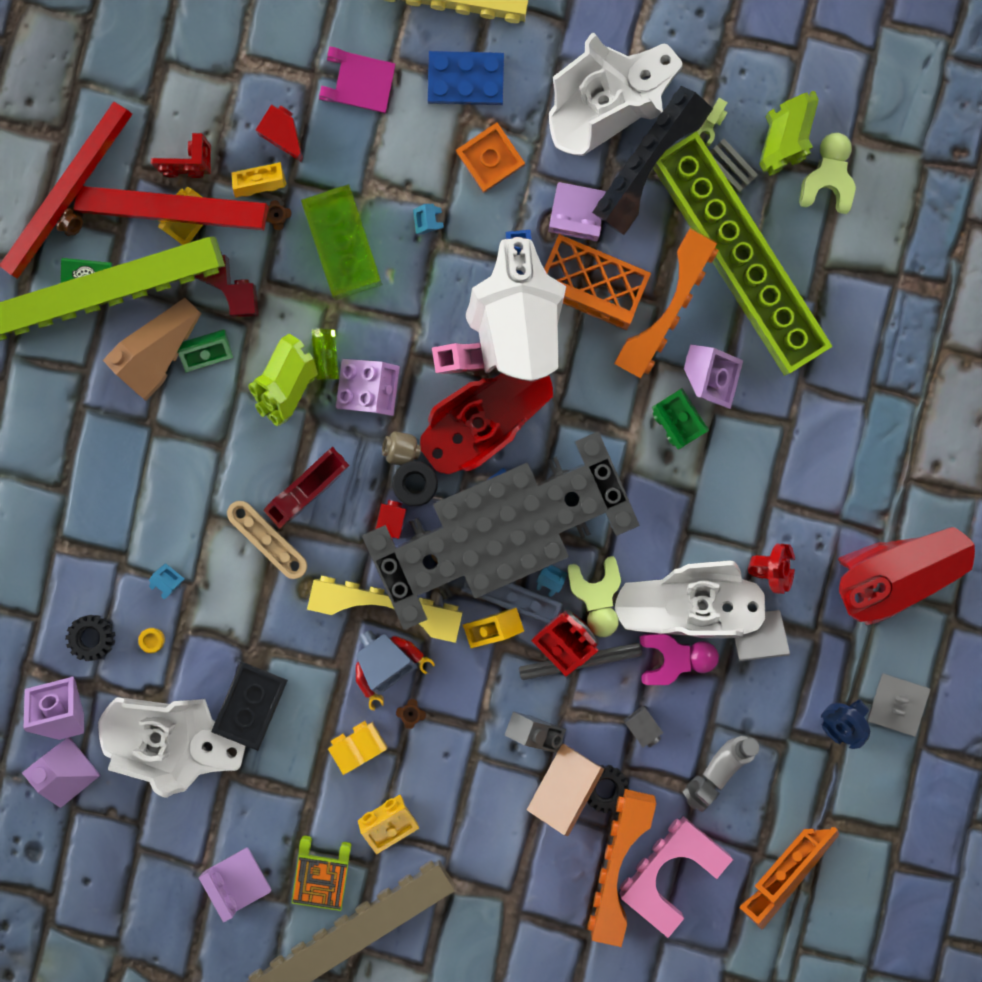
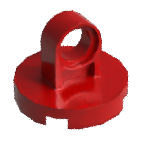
M777 543L773 547L770 556H752L748 565L749 574L757 578L768 579L773 593L785 594V592H789L795 574V569H790V560H795L793 548L790 544Z

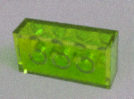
M348 184L302 199V206L334 300L383 285L350 185Z

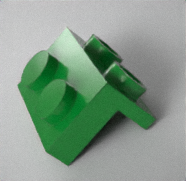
M683 388L652 407L654 419L659 425L664 427L667 432L666 437L672 446H676L678 450L709 431Z

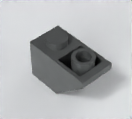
M513 712L505 736L524 746L557 753L562 744L566 729L530 715Z

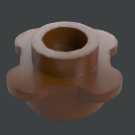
M273 200L268 208L266 222L271 223L275 230H281L286 219L291 217L292 212L289 208L281 206L279 201Z
M70 208L66 209L57 223V230L60 232L64 231L66 236L76 235L83 225L81 215L78 213L74 214Z
M409 699L404 707H399L396 710L397 717L402 719L407 729L414 728V725L419 720L423 721L426 718V712L418 707V702L415 699Z

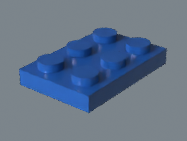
M429 51L428 104L503 105L504 53Z

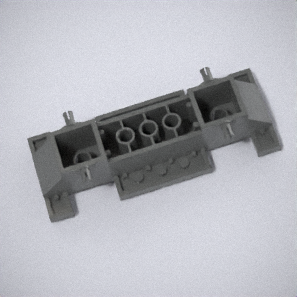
M599 431L574 441L584 464L569 470H562L556 456L547 460L553 474L547 480L537 484L528 463H525L433 504L442 524L441 527L424 531L419 517L415 518L417 527L413 520L409 521L415 535L409 541L397 547L386 525L362 535L404 630L428 619L418 595L438 587L443 600L453 596L448 582L461 576H465L474 598L494 591L568 558V553L559 533L576 526L581 539L585 538L584 532L586 536L591 535L585 523L590 519L606 513L615 536L640 526ZM569 492H575L578 495V502L574 506H567L565 504L564 498ZM431 554L437 558L438 564L434 568H427L423 564V558L426 555Z

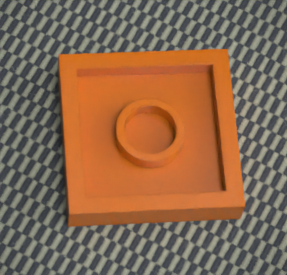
M498 122L456 149L457 155L483 193L525 166V162Z

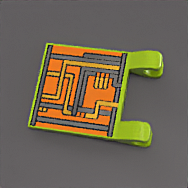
M302 836L299 845L292 904L341 911L352 844L350 842H342L339 859L309 855L312 837Z

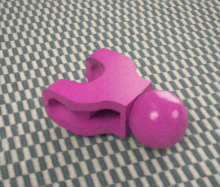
M649 633L639 637L642 646L659 649L664 656V663L659 669L646 671L642 674L641 682L645 685H669L677 679L679 674L691 672V669L698 673H707L715 669L719 661L718 650L709 642H696L690 647L689 644H680L673 636L668 634Z

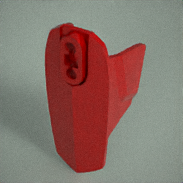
M501 373L494 378H483L463 386L432 408L428 417L429 426L420 437L422 453L436 471L444 474H452L462 469L467 472L479 467L514 440L516 433L553 398V386L550 376L527 381ZM456 434L461 435L463 438L459 444L453 442V437ZM436 449L443 451L442 457L439 459L433 457V451Z
M950 527L918 538L896 540L888 543L878 542L839 557V563L849 569L841 577L839 593L849 616L859 622H864L865 625L875 624L902 612L907 607L936 593L972 570L975 558V545L963 532L955 527ZM880 584L881 591L874 592L873 589L877 588V585ZM856 594L859 596L858 603L855 601Z

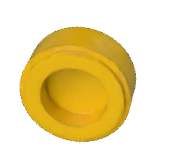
M148 628L139 635L138 644L144 652L155 653L163 648L165 636L157 628Z

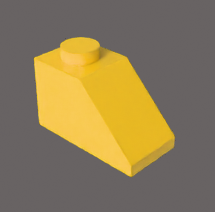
M517 607L463 624L470 648L506 640L524 632Z

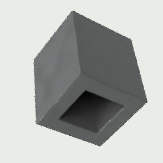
M644 705L623 720L643 748L646 745L652 747L661 740L660 735L663 734V731Z

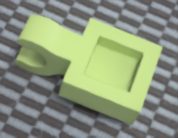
M718 98L712 112L702 127L697 130L699 135L702 133L708 134L707 146H710L715 139V132L713 130L715 123L720 126L728 113L724 110L728 102L721 98Z

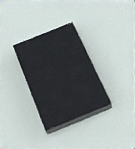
M241 661L211 732L259 751L288 680Z

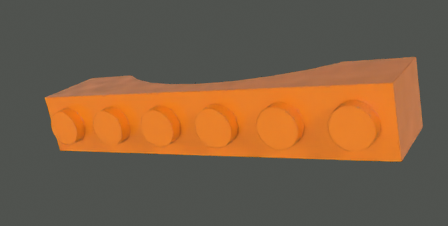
M689 228L677 250L679 279L670 305L651 327L626 340L614 362L615 365L639 378L642 377L643 373L647 375L650 373L655 364V361L651 359L656 351L661 353L668 341L664 336L668 329L672 331L675 329L680 320V317L677 316L680 308L686 309L693 297L689 292L694 284L700 285L706 272L702 271L707 262L712 263L719 251L715 248L717 245L716 241Z
M625 789L623 797L619 796L616 812H619L617 821L613 820L610 836L614 837L612 845L607 844L605 851V860H608L606 869H601L599 883L602 884L600 892L595 893L593 902L596 912L595 916L590 915L588 922V931H591L592 941L622 947L627 927V917L617 892L618 874L623 858L629 848L643 833L651 828L656 808L655 795Z

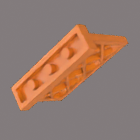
M559 234L544 269L548 274L550 268L560 265L565 277L557 279V281L566 286L563 304L627 331L651 273ZM560 243L570 246L574 255L562 259L558 251ZM587 254L594 256L597 265L585 269L580 257ZM556 255L558 261L553 262L554 257ZM576 259L581 271L568 275L564 263ZM613 264L617 266L620 274L608 279L603 267ZM599 268L604 280L592 285L587 273ZM636 274L643 277L641 285L631 288L626 276ZM583 275L588 287L579 290L573 286L571 279ZM622 278L627 290L615 294L610 282ZM606 284L611 296L605 299L598 298L594 289ZM638 291L635 297L633 292ZM629 294L633 303L630 311L620 307L617 298Z

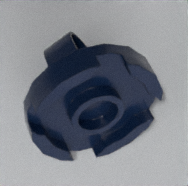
M861 699L855 701L850 706L841 703L830 704L821 714V718L823 717L824 720L821 724L822 728L837 744L840 745L844 742L850 745V749L861 748L870 737V727L864 718L869 712V708Z

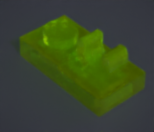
M312 329L314 362L318 372V376L315 378L317 380H338L339 371L335 330Z

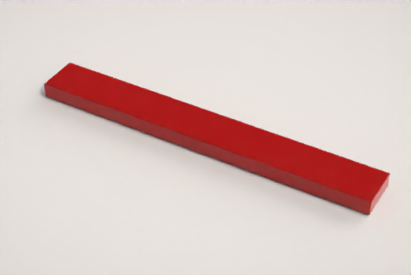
M116 102L111 104L0 263V267L17 279L20 277L60 217L64 214L131 118L132 113Z
M82 186L76 195L73 210L77 213L264 231L269 206L266 203Z

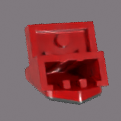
M565 610L557 615L531 639L566 677L598 652L596 648L599 643L598 639L590 631L586 623L570 610Z

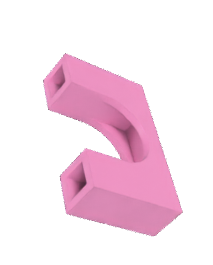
M684 816L680 820L675 819L668 828L669 833L664 840L660 838L652 847L654 852L648 859L643 858L639 862L632 878L627 877L619 888L621 890L619 893L621 899L667 938L684 920V916L681 911L660 895L656 889V876L661 866L670 859L686 857L697 862L718 879L733 861L729 853Z

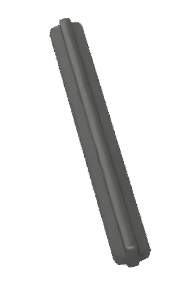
M637 642L598 650L596 654L576 669L642 656L641 644ZM550 660L519 667L522 680L561 673Z

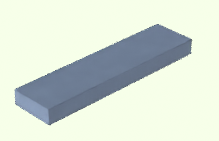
M465 578L461 590L472 594ZM509 583L479 597L507 609L517 607L518 613L545 624L550 623L559 615L563 606L562 602L513 583Z

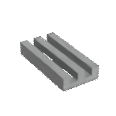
M725 139L720 141L710 151L712 156L717 154L743 182L740 185L715 159L731 186L738 193L758 176ZM721 148H723L732 157V159L749 175L748 178L723 153Z

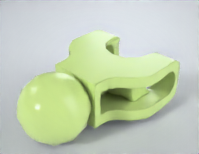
M831 133L822 140L820 144L822 159L819 160L817 169L808 174L802 181L799 198L801 207L811 206L815 201L818 190L820 188H828L836 195L835 208L837 212L847 214L851 210L856 186L847 172L848 162L845 161L850 157L852 145L844 134Z
M610 556L605 559L604 578L598 583L587 582L583 579L580 567L576 564H569L567 572L570 590L577 599L582 600L586 604L587 612H589L587 617L588 628L598 637L612 635L619 625L618 615L611 608L613 607L612 597L621 583L615 557Z

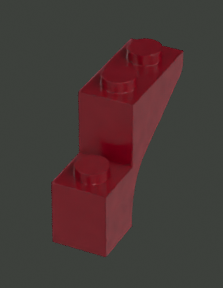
M222 255L225 267L218 268V274L204 277L202 273L194 276L195 279L209 284L224 293L228 301L230 316L233 318L259 316L256 285L249 283L248 279L234 280V284H231L229 258L226 255Z
M331 447L296 481L276 496L263 511L281 529L299 515L311 501L326 491L349 467V464L334 447Z

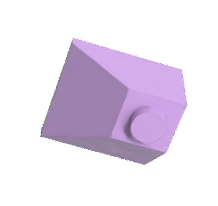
M690 345L684 370L696 396L731 409L743 360L715 348Z
M74 677L25 689L24 730L26 732L58 740L84 734V712Z
M70 737L55 746L22 772L40 795L60 808L101 776Z

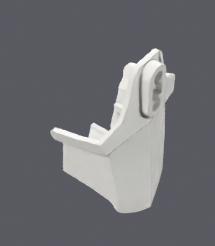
M592 33L585 42V53L553 77L555 100L554 106L549 112V124L555 147L568 154L584 156L639 118L651 120L658 117L663 112L661 96L673 78L682 69L683 63L667 44H661L650 50L626 56L606 47L597 35ZM666 61L670 62L668 65H663ZM645 76H648V77H649V76H650L649 79H647V80H642L643 77H645Z
M515 237L513 239H504L500 242L492 275L472 288L470 303L466 311V319L469 326L479 332L485 373H490L497 367L499 372L508 376L534 381L546 377L558 369L557 325L566 286L547 275L530 239ZM515 246L521 248L520 255H517V250L514 249ZM516 270H521L524 275H519Z
M117 697L108 705L98 721L101 748L104 755L111 758L108 770L148 781L153 791L164 798H168L176 793L185 792L200 774L238 770L241 767L245 751L244 745L211 732L215 721L211 717L205 699L173 701L171 704ZM205 742L212 744V750L205 749ZM234 747L237 750V755H230L227 749Z

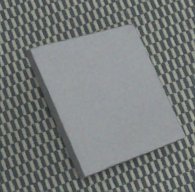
M780 610L765 612V620L757 631L743 634V637L734 638L739 661L790 655Z
M882 673L867 721L916 737L931 689Z

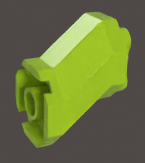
M811 91L809 95L806 92L780 104L781 110L776 113L772 109L765 116L769 129L759 162L763 173L768 172L769 176H772L782 171L783 167L788 165V163L791 162L792 166L806 160V156L811 154L810 150L813 146L809 140V135L819 102L815 91Z
M287 334L280 339L262 375L248 385L250 392L254 395L257 402L255 404L257 412L262 417L267 416L275 426H281L290 419L307 385L318 376L313 357L310 353H303L301 348L305 347L304 344L291 334Z

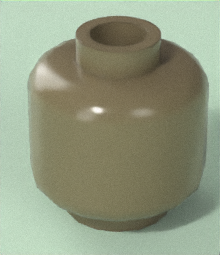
M397 431L392 432L390 436H386L382 446V455L385 456L387 462L400 466L414 459L418 460L421 447L417 445L414 435Z

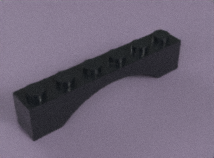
M680 86L664 111L658 116L652 128L643 137L642 142L628 159L624 168L613 180L610 188L599 200L592 213L608 226L625 235L639 215L644 185L658 159L676 141L689 133L699 130L713 108L696 92Z

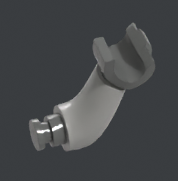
M745 736L728 740L715 754L703 773V777L706 780L696 776L683 790V794L688 800L687 803L693 809L697 808L703 812L719 796V792L715 788L721 791L738 769L755 758V755L759 752L758 742L753 738Z

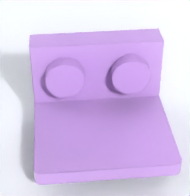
M559 182L556 188L548 232L598 241L601 219L592 212L606 191Z
M343 359L341 362L336 408L393 416L400 366L377 361Z
M248 847L205 870L199 877L223 923L233 918L236 911L271 892L270 885Z

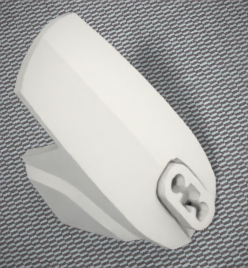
M734 561L696 563L674 569L661 580L625 583L616 599L615 611L625 630L700 638L743 637V634L757 631L765 620V595L756 583L742 579L740 568ZM729 604L733 609L730 612H725L722 606ZM748 605H756L757 611L750 612Z

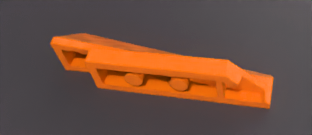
M835 827L824 830L804 829L755 885L758 891L739 908L761 930L765 928L839 836L838 829Z

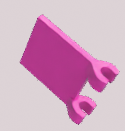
M329 46L327 61L341 63L336 89L321 86L319 100L338 102L386 113L395 63L345 52L339 48Z

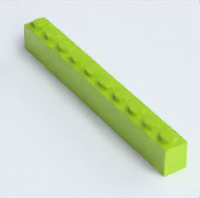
M203 238L0 302V341L7 339L6 334L14 332L15 336L30 332L29 327L37 324L39 328L53 325V320L60 317L62 321L76 318V312L85 310L86 314L101 310L99 305L108 303L109 307L124 303L123 298L131 295L133 299L147 296V290L156 288V291L160 292L172 288L170 283L180 281L181 285L195 281L194 276L202 273L204 277L218 274V268L225 267L217 238Z

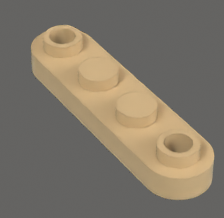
M236 501L229 506L227 510L229 521L286 577L297 579L306 573L308 567L306 559L249 503ZM239 509L245 510V516L243 518H239L237 516V511ZM293 561L299 563V569L297 571L291 569V563Z

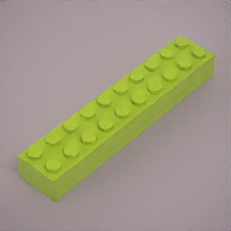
M694 132L667 149L654 165V171L690 228L717 242L715 248L719 251L713 260V264L783 375L786 376L833 347L698 132Z

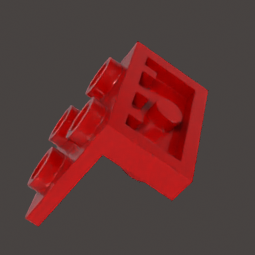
M192 133V141H188V156H191V159L151 158V164L164 177L177 178L179 174H188L190 178H203L204 174H211V144L202 133Z

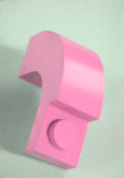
M454 343L432 348L436 373L449 374L485 370L480 343Z

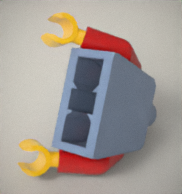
M372 630L366 631L359 637L365 648L356 655L358 659L356 664V683L364 696L369 698V708L373 711L376 708L372 701L379 700L383 706L384 698L380 694L417 668L415 663H419V668L424 674H428L422 667L425 662H430L435 666L430 658L423 657L424 654L412 642L397 636L389 638L386 634L376 638Z

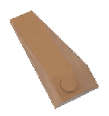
M184 298L119 342L103 361L121 380L147 401L164 383L168 376L166 371L172 361H176L179 356L177 351L180 345L188 339L202 313Z

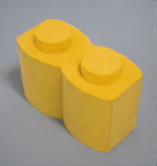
M363 721L352 728L354 733L347 737L343 733L331 740L332 746L328 750L343 775L387 750L388 747L373 721L369 724Z

